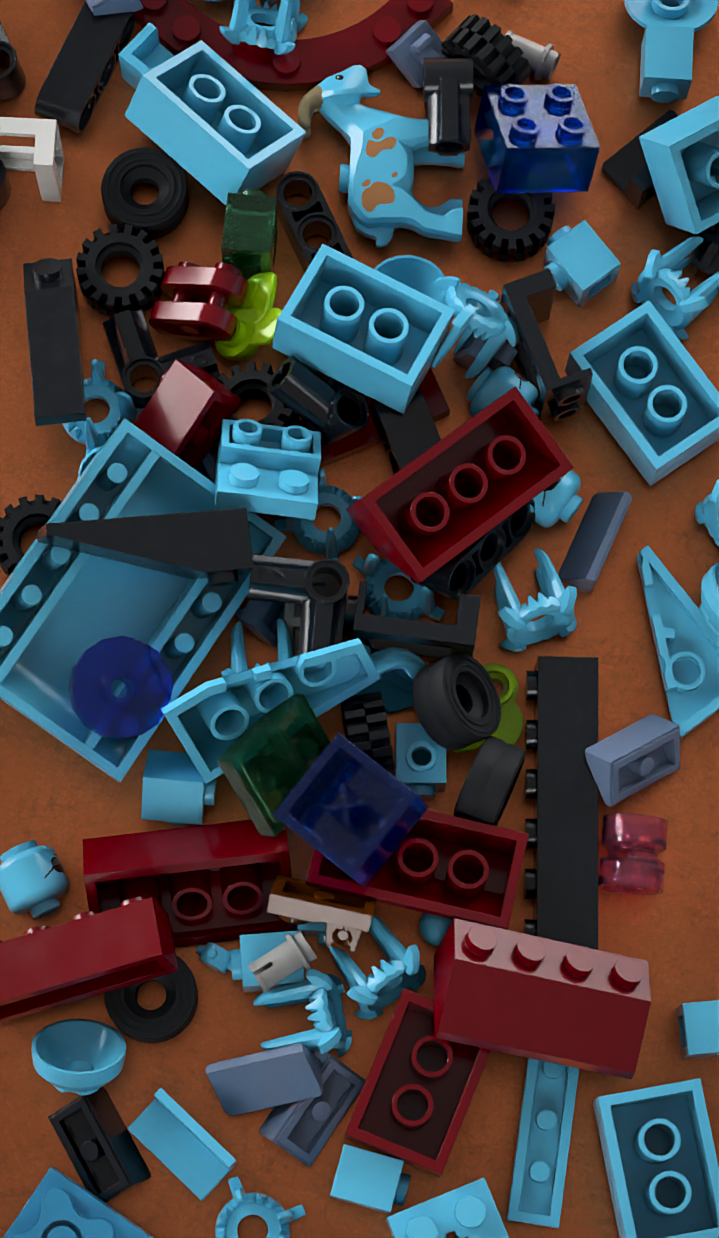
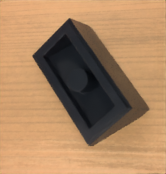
M100 1087L99 1090L92 1094L79 1096L48 1116L85 1188L105 1203L151 1177L145 1161L104 1087Z

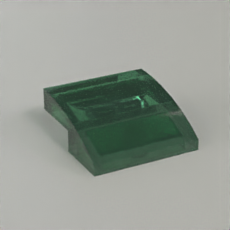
M295 694L266 713L249 727L217 761L260 835L276 837L303 802L319 804L329 791V787L333 786L345 770L304 694Z

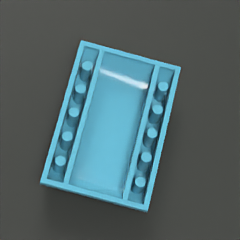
M124 418L82 472L46 524L222 510L225 508L215 507L216 484ZM247 511L252 558L253 554L274 556L287 536L254 512ZM36 538L0 589V699L117 782H121L165 717L161 708L178 698L248 595L251 570L238 575L239 583L209 586L208 578L189 579L40 543Z

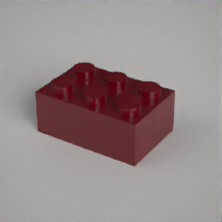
M403 988L345 1131L344 1138L386 1156L403 1160L405 1164L440 1178L491 1050L435 1038L434 1000Z

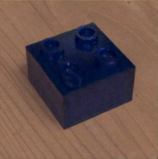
M576 84L484 85L474 132L495 192H588L600 145Z
M338 733L273 815L365 888L429 806L415 792Z

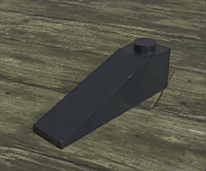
M45 258L34 263L23 264L24 294L36 426L86 421L79 303L72 258L60 260Z
M246 508L48 523L37 531V540L40 543L189 579L208 578L209 586L239 583L238 575L253 569Z

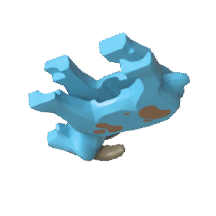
M354 65L327 77L303 96L298 107V124L306 131L304 137L309 138L311 136V120L315 114L321 113L350 145V164H340L339 193H348L347 214L357 232L364 237L375 240V247L377 248L387 246L394 236V230L399 228L412 230L428 238L461 242L463 199L454 198L441 206L427 207L418 202L412 193L414 166L439 165L464 169L465 152L459 153L457 156H440L438 153L428 151V119L404 117L361 105L362 99L381 95V90L369 84L366 68L361 65Z

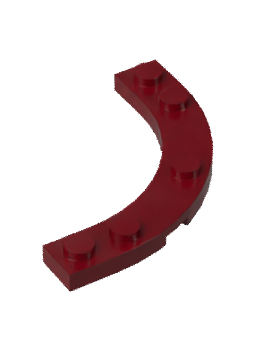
M140 0L144 8L133 13L136 14V23L142 28L151 23L158 29L159 43L173 55L181 53L202 40L257 89L291 92L310 91L327 77L354 65H361L366 68V71L371 70L372 73L382 69L393 62L385 52L418 20H426L434 29L453 12V2L450 0H389L375 13L346 29L325 36L295 40L294 44L296 46L294 50L284 55L274 54V49L261 48L257 45H249L246 42H240L239 45L230 43L220 33L219 26L224 25L215 22L201 13L187 0Z

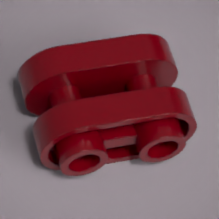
M179 262L178 266H169L166 269L160 288L172 299L171 301L155 302L148 321L149 325L165 335L178 339L230 341L237 318L227 311L226 307L241 306L243 304L249 283L242 277L243 272L240 269L226 263H216L214 267H200L190 262Z

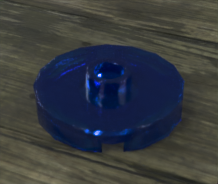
M118 636L102 639L85 650L72 668L68 687L72 708L82 724L99 736L122 740L143 735L159 724L164 716L161 708L168 705L171 700L173 685L169 667L157 650L148 644L145 645L141 641L133 640L135 638ZM114 680H120L126 685L127 693L124 698L116 697L112 693L111 684Z

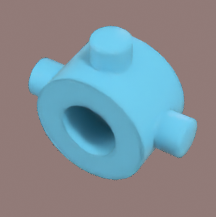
M208 942L206 947L201 944L197 947L196 954L200 955V962L222 974H226L227 970L232 971L231 953L211 942Z

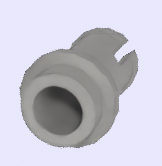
M508 30L505 36L508 34L513 39L511 42L513 46L520 47L523 51L521 57L528 60V68L534 73V79L540 80L544 77L550 80L557 68L561 53L554 51L553 44L549 43L545 47Z
M301 931L294 936H291L290 933L286 934L287 940L256 961L247 964L265 993L302 967L309 970L312 968L309 963L318 958Z

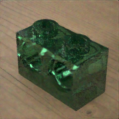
M253 189L242 190L239 194L228 193L221 245L222 262L240 269L245 280L259 273H274L278 238L277 197H268L265 192Z

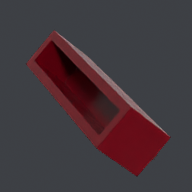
M134 897L123 901L119 907L101 913L94 911L83 912L74 916L71 922L54 927H33L25 931L24 936L7 941L0 940V1023L179 971L169 914L152 897Z

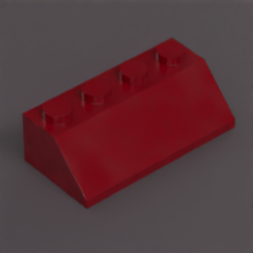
M515 386L346 510L378 553L417 583H420L574 467Z
M329 787L306 885L444 918H456L508 930L529 834Z
M285 816L83 839V875L89 912L101 913L119 907L123 901L134 897H152L169 914L174 947L240 940L239 935L298 931L297 924L286 922L279 915L267 912L270 892L278 874L292 877Z
M453 919L434 954L435 1038L626 1079H632L634 1076L651 1005L648 961L475 922Z

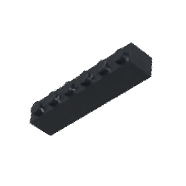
M538 656L535 671H526L525 699L526 701H534V720H526L525 750H534V769L525 770V799H534V819H525L524 833L529 834L526 849H533V869H525L524 899H533V919L524 920V934L598 950V786L585 756V749L598 742V657Z

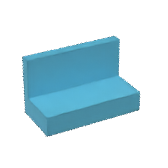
M160 1088L154 1094V1101L127 1129L203 1201L238 1162L174 1099Z

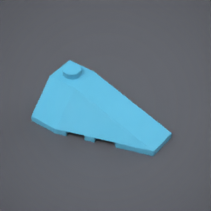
M357 638L207 681L161 708L207 784L378 681L381 677L362 642Z

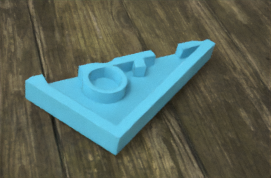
M647 545L639 552L636 559L671 721L679 725L680 739H682L719 711V636L707 626L703 613Z

